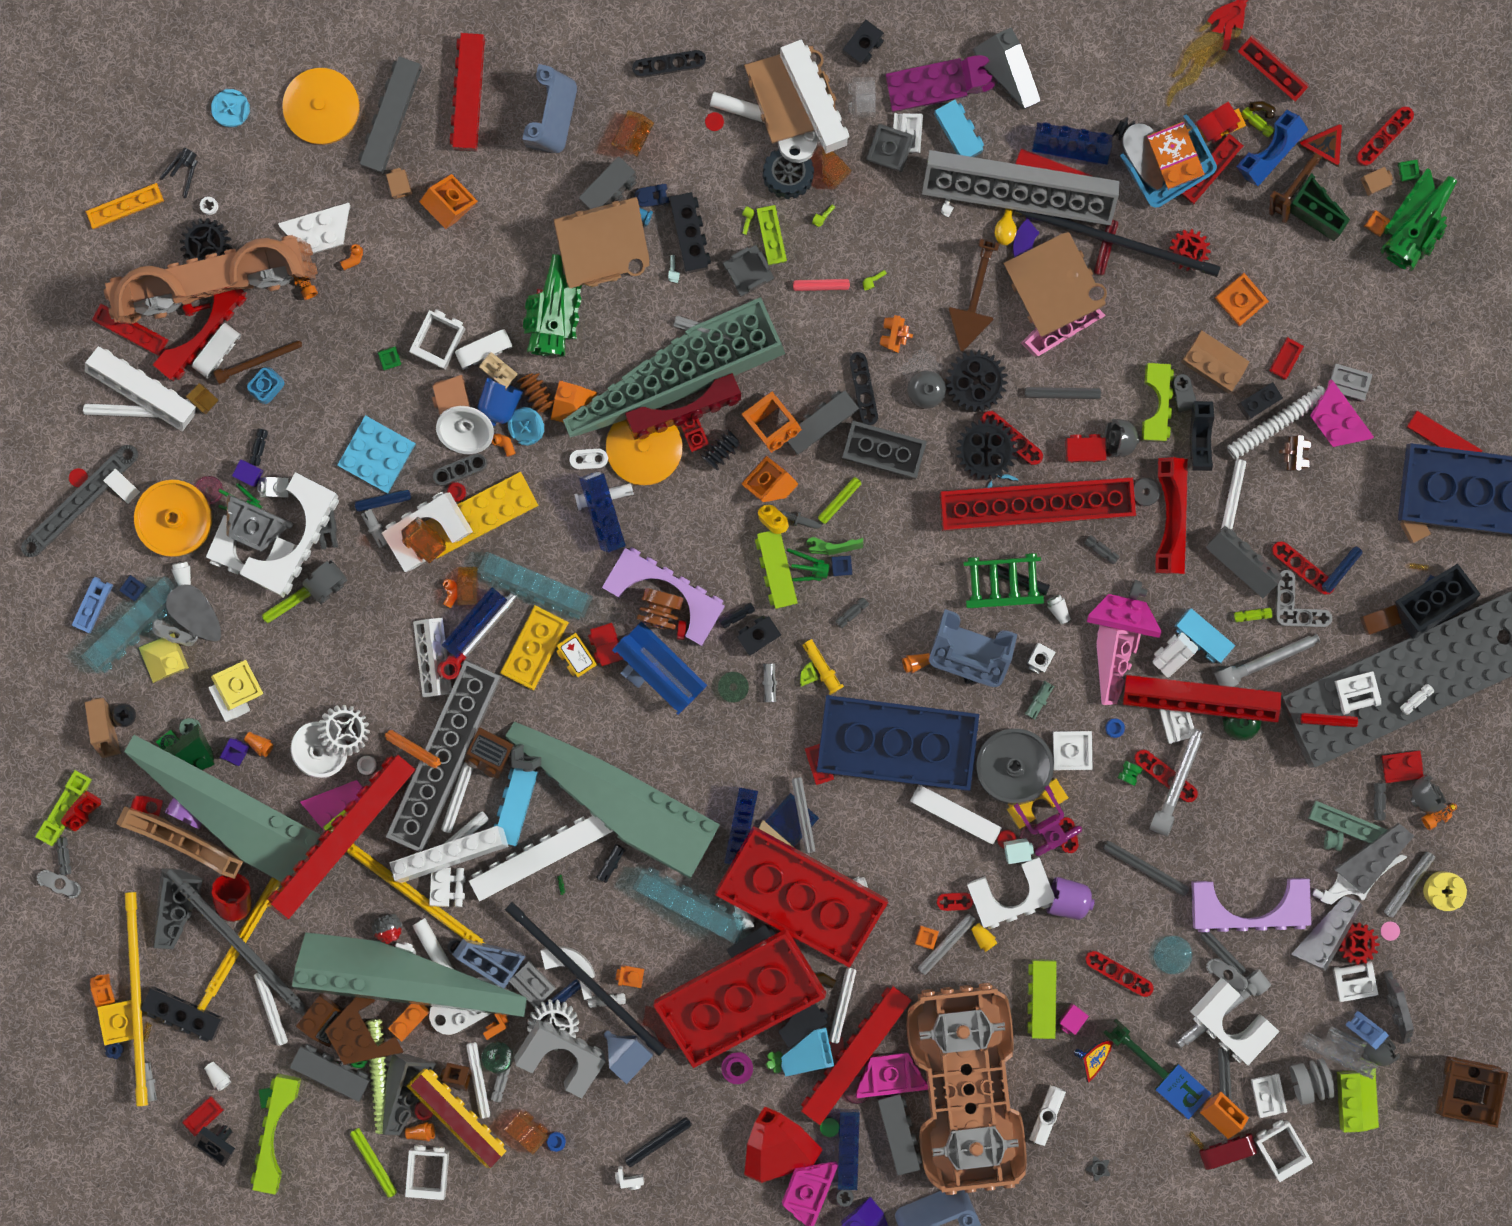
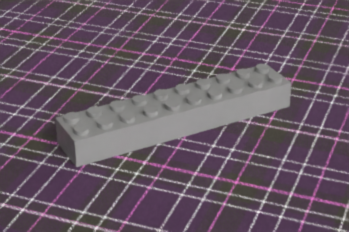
M929 150L922 195L1111 225L1119 196V181Z
M464 661L425 750L440 758L441 765L437 768H432L420 760L386 835L387 838L418 852L425 850L463 765L466 753L502 678L501 675L472 662Z

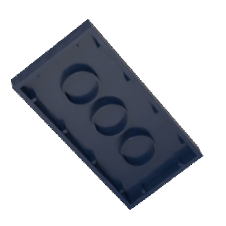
M1414 443L1406 444L1398 521L1512 535V456Z
M826 695L817 772L970 791L980 714Z

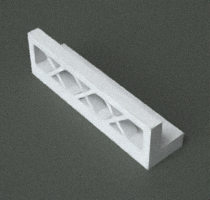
M443 618L413 621L422 696L431 697L450 694L452 690L451 679H442L437 673L439 663L448 658ZM420 624H424V634L421 633ZM424 644L427 646V652H426V653L424 652V649H423ZM427 663L429 664L430 668L429 672L426 671ZM449 664L444 667L446 675H450ZM429 682L432 684V692H431V693H429V688H428Z

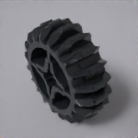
M200 218L198 219V225L192 221L193 228L186 226L185 228L189 232L187 234L182 232L181 234L185 237V240L181 239L180 243L185 246H182L180 250L185 252L183 254L185 259L198 258V261L205 260L203 257L210 251L217 252V256L225 254L226 248H232V245L226 244V242L232 240L231 237H225L229 234V231L223 230L224 225H218L217 220L211 223V220L206 218L204 224ZM209 229L202 237L195 236L199 231ZM215 231L220 238V247L213 243ZM207 240V242L210 243V245L213 247L205 246L204 248V246L199 241L206 242ZM191 242H195L198 245L197 257L192 252Z

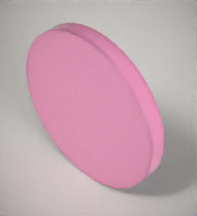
M1386 922L1382 925L1381 935L1384 939L1392 941L1398 938L1400 928L1396 923Z

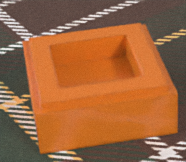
M1375 210L1364 227L1380 237L1391 220Z
M920 925L915 944L933 950L939 931Z

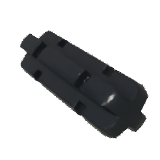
M257 429V439L254 441L251 452L253 455L250 456L249 463L254 466H259L261 462L260 456L263 454L266 443L264 440L265 438L267 439L268 431L265 429Z
M752 603L744 605V608L741 607L730 613L728 617L725 616L720 619V624L723 628H727L731 623L734 624L746 617L747 614L750 615L755 612V608Z

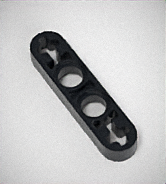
M700 50L644 58L636 60L633 63L632 70L636 77L644 78L699 69L705 65L706 56ZM689 55V60L694 59L695 55H699L703 59L700 60V64H696V61H690L691 66H687L685 56ZM675 58H682L684 65L680 68L675 67L673 61ZM657 61L665 63L663 70L658 71L655 69L654 65ZM648 62H651V68L653 72H649V68L644 69L643 73H640L639 70L635 69L639 67L638 64H642L643 67L649 66Z
M855 352L850 357V368L860 417L864 424L872 426L878 420V412L867 358L863 353ZM856 356H859L860 359L863 358L864 361L861 362V369L865 367L866 371L854 372V369L858 370L857 363H853ZM860 374L867 377V383L864 385H860L856 381L857 376ZM863 393H868L871 396V401L867 404L862 403L860 400V396ZM873 405L874 409L870 408V413L875 415V418H872V422H869L868 419H864V416H867L866 409L862 410V407Z

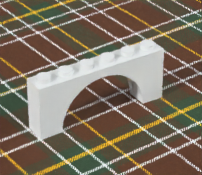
M296 472L286 490L300 501L305 511L306 528L301 542L291 553L277 560L261 561L248 557L240 572V575L283 598L285 594L288 595L290 593L293 579L297 578L301 573V565L304 560L306 561L309 558L311 546L319 540L321 535L319 532L322 526L325 527L330 519L328 515L331 510H335L339 503V496L335 492Z

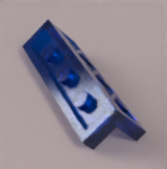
M491 587L444 641L442 646L450 654L458 658L507 602V599Z

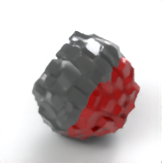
M396 914L374 919L372 932L378 940L389 944L399 939L402 923Z

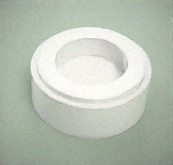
M363 756L358 760L357 768L360 773L369 775L376 770L377 763L373 757Z

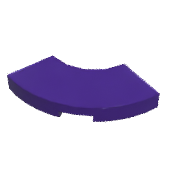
M1028 218L1019 227L1014 238V258L1033 249L1034 240L1039 235V232Z

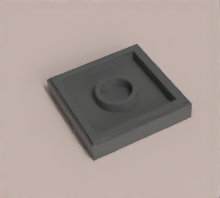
M878 124L866 160L902 172L915 136Z

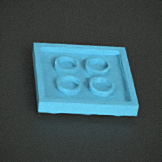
M365 415L337 466L389 493L416 443Z

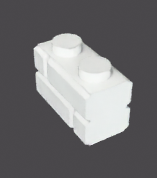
M1180 633L1178 636L1174 634L1167 641L1169 645L1165 648L1161 646L1154 653L1156 657L1152 662L1166 677L1174 674L1198 650V647L1184 633Z

